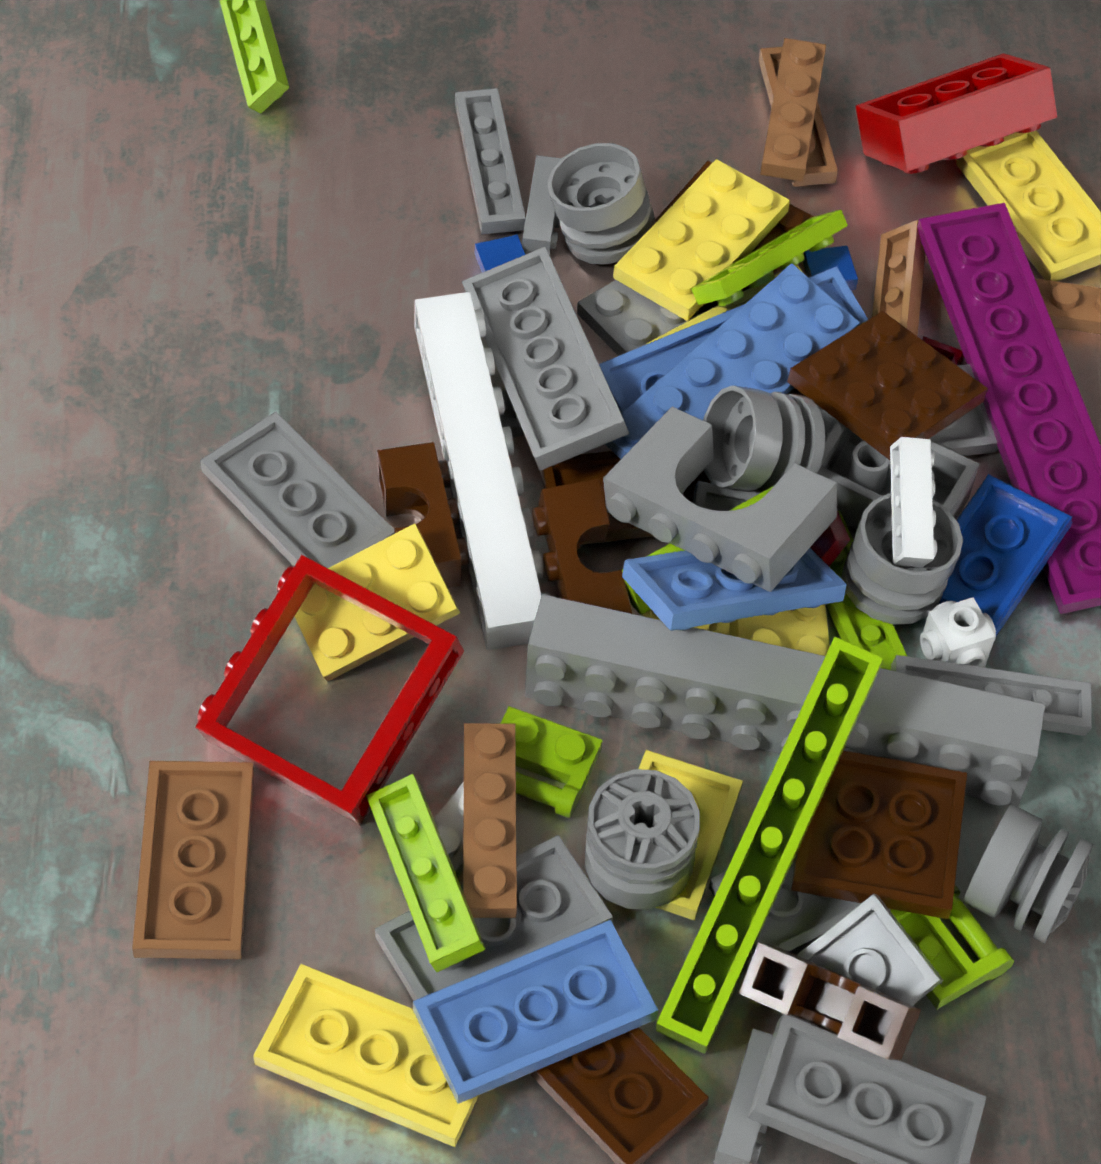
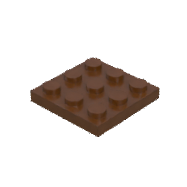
M884 311L876 314L791 367L787 380L794 388L807 398L812 399L815 404L888 460H890V446L900 437L931 438L983 403L988 391L986 386Z
M843 750L796 853L791 891L856 903H863L871 895L876 894L889 909L949 919L953 905L967 773Z

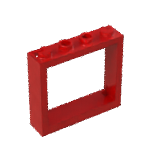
M301 554L295 566H289L281 575L277 585L278 593L269 608L262 609L255 617L250 630L251 637L242 652H235L229 659L224 670L225 679L216 694L209 695L202 703L197 714L198 723L195 728L210 743L245 762H253L255 768L361 826L371 809L366 795L384 787L463 655L464 649L457 636ZM314 584L429 644L342 790L227 728V725Z

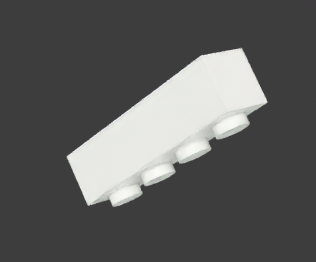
M900 437L890 446L893 565L923 568L934 560L937 553V542L933 538L936 512L933 510L932 498L935 494L932 467L935 455L933 450H931V439Z

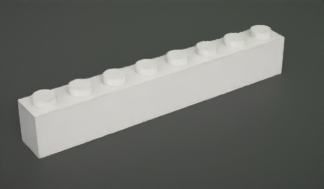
M470 292L415 299L414 327L442 453L449 468L452 498L456 499L458 506L461 537L465 538L469 556L468 570L486 650L528 644L542 594L550 596L549 592L541 593L538 579H543L542 559L539 550L531 551L528 537H533L532 517L529 508L521 509L518 497L524 493L523 480L520 468H512L509 455L514 454L513 437L510 427H502L499 415H504V401L500 386L492 387L490 376L495 375L491 347L483 348L481 337L486 336L482 309L474 310Z

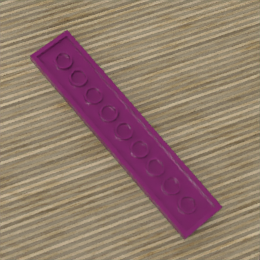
M1000 203L921 218L917 226L921 243L967 364H970L974 378L988 388L983 403L1012 486L1072 516V526L1043 567L1060 614L1101 606V445L1006 204Z

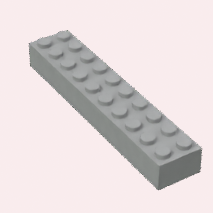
M542 594L527 648L525 697L535 699L538 703L545 706L562 705L584 710L589 715L595 717L611 716L633 721L644 728L661 727L682 732L694 739L710 738L732 743L743 750L760 749L781 754L825 656L694 627L688 630L670 631L658 619ZM880 668L844 751L966 772L965 795L980 798L991 805L1004 806L1013 804L1018 807L1038 756L1045 704Z

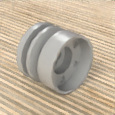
M594 143L577 148L562 157L551 170L547 182L549 195L555 213L559 218L567 248L577 259L590 264L619 262L656 223L638 159L628 148L614 143Z
M732 385L721 389L711 400L703 421L711 424L713 431L714 459L704 469L712 484L728 489L745 491L757 489L763 492L774 486L794 463L818 473L825 449V425L821 411L812 399L802 395H787L782 392L768 393L760 389Z
M891 493L874 499L864 510L856 530L855 539L846 557L841 577L847 584L845 593L859 610L871 618L890 624H913L926 618L928 612L939 605L943 592L947 587L948 578L952 575L960 556L963 537L959 523L946 507L932 499L933 510L936 512L933 538L937 542V553L934 560L923 568L893 565Z
M633 769L614 775L597 789L588 811L585 870L592 886L606 900L627 909L649 910L671 902L684 891L693 873L695 850L699 837L700 811L692 793L676 778L657 770Z
M1011 804L1002 817L966 891L963 903L995 918L1007 902L1011 900L1019 904L1015 916L1014 929L1021 932L1033 911L1042 916L1033 938L1045 944L1050 934L1066 921L1088 876L1089 854L1094 844L1081 838L1069 859L1061 855L1069 832L1061 829L1048 847L1042 846L1037 842L1043 819Z

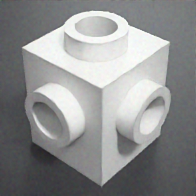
M974 597L959 602L946 601L928 612L923 633L920 635V645L928 660L985 668L996 639V630L991 617L987 613H982Z

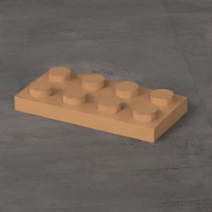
M149 761L132 945L134 958L242 959L254 784L253 762Z

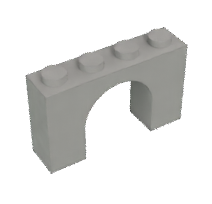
M672 406L603 478L607 512L621 522L630 523L652 534L659 541L669 542L693 554L702 562L712 563L734 574L745 583H752L771 592L837 517V482L794 463L761 500L748 507L731 511H716L697 506L686 499L682 493L714 459L712 425Z

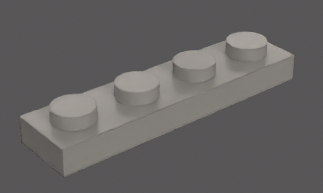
M498 88L455 92V107L481 235L524 230L526 217Z
M896 655L891 664V671L1045 704L1042 730L1086 736L1092 728L1091 683L900 655Z

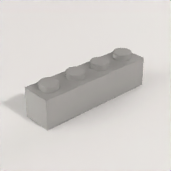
M536 155L522 238V247L525 254L546 247L550 256L551 249L557 248L558 232H554V228H560V221L555 213L547 182L551 170L562 158Z
M756 1029L752 1030L713 1164H757L762 1144L756 1143L759 1132L766 1133L768 1126L747 1117L771 1044L772 1034Z

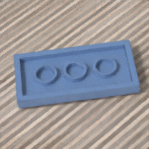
M811 548L806 551L771 592L752 583H745L734 574L712 563L702 562L685 550L627 559L624 562L622 578L670 631L688 630L692 627L719 622L730 623L742 618L775 615L783 611L816 608L824 604L841 602L844 599L847 586Z
M611 920L413 1001V1012L457 1104L657 1019L659 1011Z

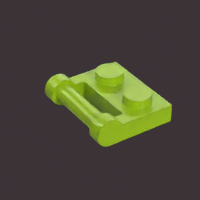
M508 706L500 724H515L516 766L566 784L562 789L516 772V794L556 808V814L571 818L601 753L603 740Z
M956 884L949 919L980 960L975 963L968 957L940 918L894 909L890 910L944 980L926 994L936 1010L983 982L998 978L1014 964V959L1005 948L998 949L958 897L961 891Z

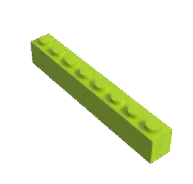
M834 636L657 1020V1032L706 1054L875 682L883 657Z

